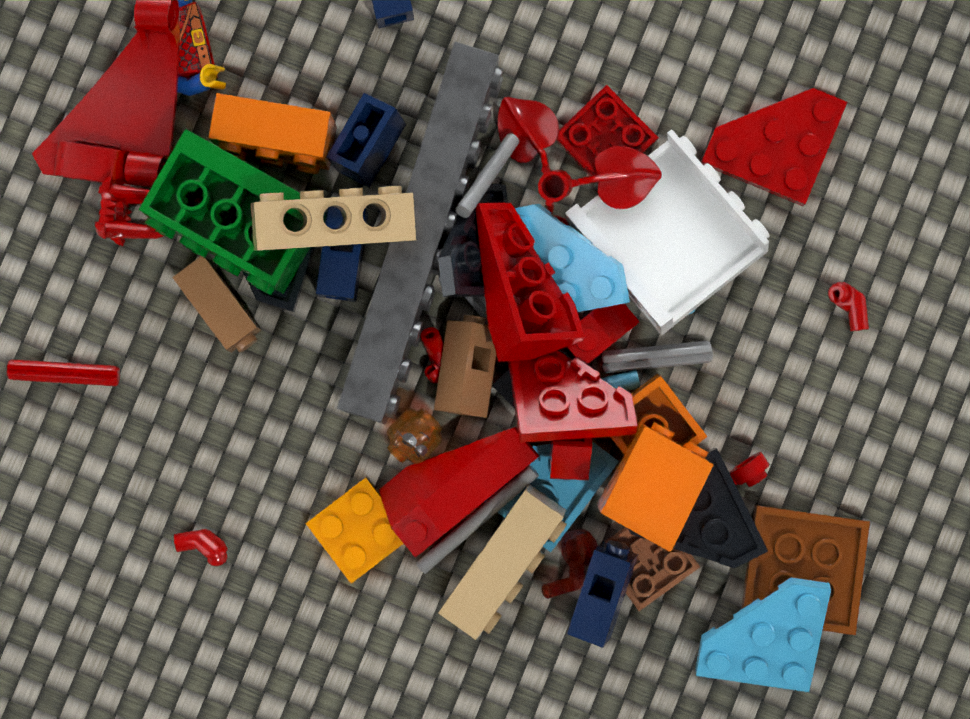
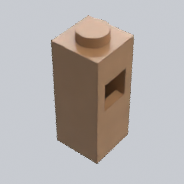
M200 256L172 277L227 351L232 353L237 349L241 353L258 340L255 335L261 331L260 327L208 258Z
M464 315L463 321L447 320L434 410L487 418L496 351L489 327L485 325L486 318Z

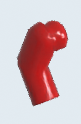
M846 282L833 284L828 290V297L831 302L848 312L850 331L869 330L867 304L864 294Z
M429 327L421 333V340L431 362L430 365L425 367L424 374L431 383L438 384L444 343L439 331L434 327Z
M201 529L174 534V544L177 552L197 549L207 558V562L215 567L221 566L227 561L228 556L226 552L228 549L225 542L211 530Z

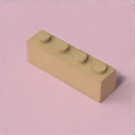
M529 484L443 604L438 614L475 640L483 630L489 634L502 616L497 610L505 600L511 604L523 587V584L518 581L526 570L533 573L544 558L545 554L540 551L548 539L554 543L565 529L567 524L562 519L567 510Z

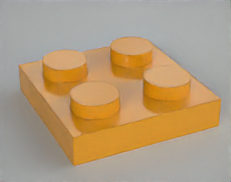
M367 477L305 523L351 584L404 544L391 529L381 496Z

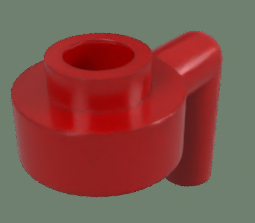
M758 452L739 463L729 473L735 485L746 483L748 487H752L768 476L765 469L770 464L763 453Z

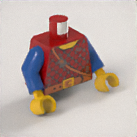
M178 0L180 43L177 92L193 96L211 88L225 89V82L216 81L218 73L225 71V68L215 65L202 10L197 2L191 3L192 0Z

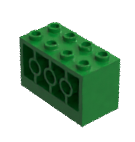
M187 129L184 130L139 208V211L148 217L145 224L154 228L155 231L171 240L175 234L181 237L179 243L203 258L207 256L208 252L215 256L212 261L218 264L219 267L237 277L243 271L248 274L246 280L251 285L269 295H272L274 290L284 294L310 247L254 251L251 203L260 202V194L284 193V200L300 199V193ZM202 196V202L195 206L193 204L194 201ZM289 209L284 214L283 222L288 230L297 232L302 228L304 219L298 210ZM324 212V215H323V220H324V223H325L326 218H327V213H326V212ZM236 214V221L228 225L226 220Z

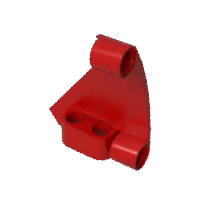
M136 0L134 28L137 30V33L90 91L32 153L43 174L102 183L107 177L112 176V184L152 187L172 150L179 72L180 23L178 0Z

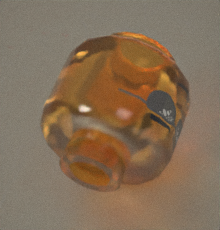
M421 407L418 411L408 408L387 428L386 434L391 442L387 449L401 463L408 459L413 463L419 464L442 443V437L439 432L443 427L424 408Z

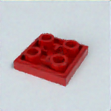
M606 85L559 130L556 142L589 176L598 175L595 168V159L603 150L613 146H627L644 153L659 137Z

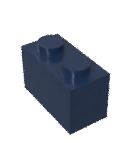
M364 93L326 158L338 173L370 188L407 124L395 107Z

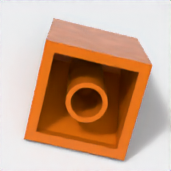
M656 422L653 423L651 428L642 423L598 500L597 506L601 514L671 552L714 464L705 459L709 452L688 441L684 447L671 440L675 433Z

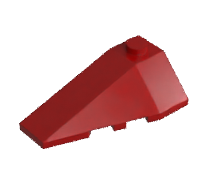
M478 203L475 208L488 327L498 361L532 360L583 341L586 337L574 301L568 292L565 294L561 292L552 278L555 271L549 262L544 264L533 247L535 240L512 203Z
M515 426L468 445L441 453L438 456L411 464L379 489L390 527L416 558L536 460L539 455L529 442L520 443L518 429Z

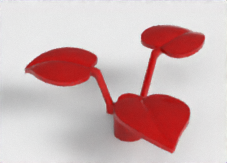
M504 97L501 101L498 112L500 142L503 141L507 134H514L518 137L519 144L510 157L520 163L530 162L537 154L540 155L541 171L544 175H542L538 182V191L541 197L546 200L545 204L547 210L552 212L551 215L554 211V202L569 196L573 187L599 182L598 195L605 204L615 209L632 208L646 198L662 177L660 168L649 156L627 146H613L599 153L595 159V168L598 175L571 179L570 175L563 170L551 171L547 153L543 148L550 147L558 138L559 123L555 113L545 104L534 100ZM553 215L555 218H557L565 225H569L568 221L565 218L558 215Z

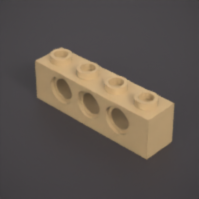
M402 186L378 187V195L363 196V188L339 189V197L324 198L323 190L299 192L300 199L284 200V193L260 194V202L251 203L254 251L416 240L413 193H402ZM369 204L377 206L381 211V221L375 227L367 225L363 219V211ZM330 206L338 208L343 216L342 224L337 229L327 227L323 220L324 212ZM289 209H296L303 216V226L297 232L288 230L284 225L283 217Z

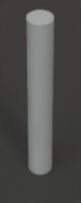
M507 134L456 207V211L461 217L467 218L470 216L519 144V139L514 134Z

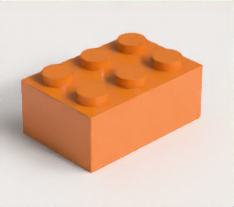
M216 93L208 138L214 145L244 162L247 156L261 159L260 164L265 166L282 168L283 163L297 165V170L319 174L320 169H330L331 163L326 156L334 145L337 126L331 112Z

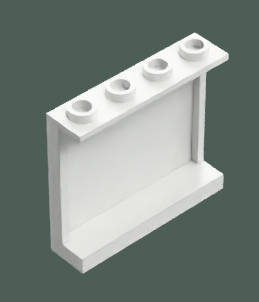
M672 129L667 132L668 141L648 155L660 168L662 177L646 198L638 205L628 209H615L605 204L597 195L582 208L575 204L565 212L566 219L572 228L593 242L592 245L607 256H612L623 264L630 299L661 336L766 254L769 247L767 238L770 237L760 221L757 219L751 221L743 212L745 206L741 199L733 191L727 193L719 184L721 179L715 169L708 163L703 166L695 157L697 151L689 139L684 135L679 138Z

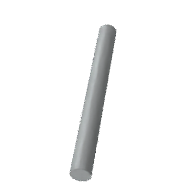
M528 465L416 562L417 567L424 574L429 572L539 476L537 471L531 465Z

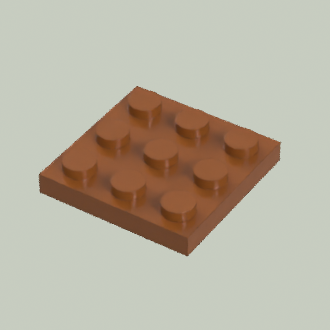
M755 505L753 521L768 552L747 562L741 609L758 598L763 600L779 589L778 585L791 577L826 582L830 584L831 593L822 631L856 635L870 521Z

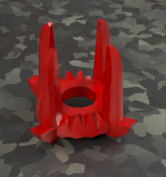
M112 176L107 177L101 183L98 191L101 194V208L99 210V221L95 222L96 233L101 238H110L116 244L123 246L126 242L124 238L157 239L164 236L149 225L128 223V221H131V218L127 214L132 213L131 210L127 209L129 207L128 204H142L150 190L130 187V185L112 184Z

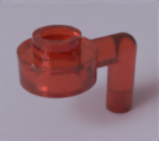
M583 528L566 532L562 537L561 552L564 560L570 566L569 577L543 584L542 594L546 599L582 588L584 569L590 565L594 549L598 546L595 538L589 531Z

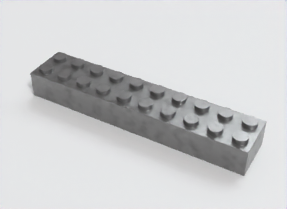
M454 42L406 193H413L416 240L390 242L337 406V409L385 425L388 418L395 419L401 398L395 394L399 382L406 383L413 362L407 357L410 347H418L424 326L422 322H419L422 310L429 312L435 290L431 282L434 274L439 275L438 257L442 251L445 238H448L457 219V213L454 212L456 203L461 202L469 188V177L465 175L468 168L475 169L481 150L479 147L481 141L477 140L479 132L486 134L492 115V104H488L490 97L497 99L502 85L503 68L498 67L499 55Z

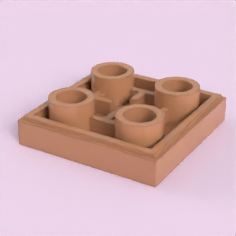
M626 527L604 541L607 543L609 540L624 543L630 547V552L638 554L626 590V595L638 611L645 608L700 568L691 554L672 549L669 552L648 539L631 535Z

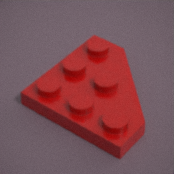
M811 88L727 122L714 129L701 163L702 165L708 163L718 172L804 206L848 102L818 89Z
M557 350L532 360L508 361L520 443L636 435L638 425L632 394L620 386L614 388L600 378L598 371L575 357L572 360Z

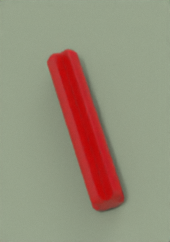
M12 359L9 360L7 365V377L10 380L117 386L120 381V369L117 366Z

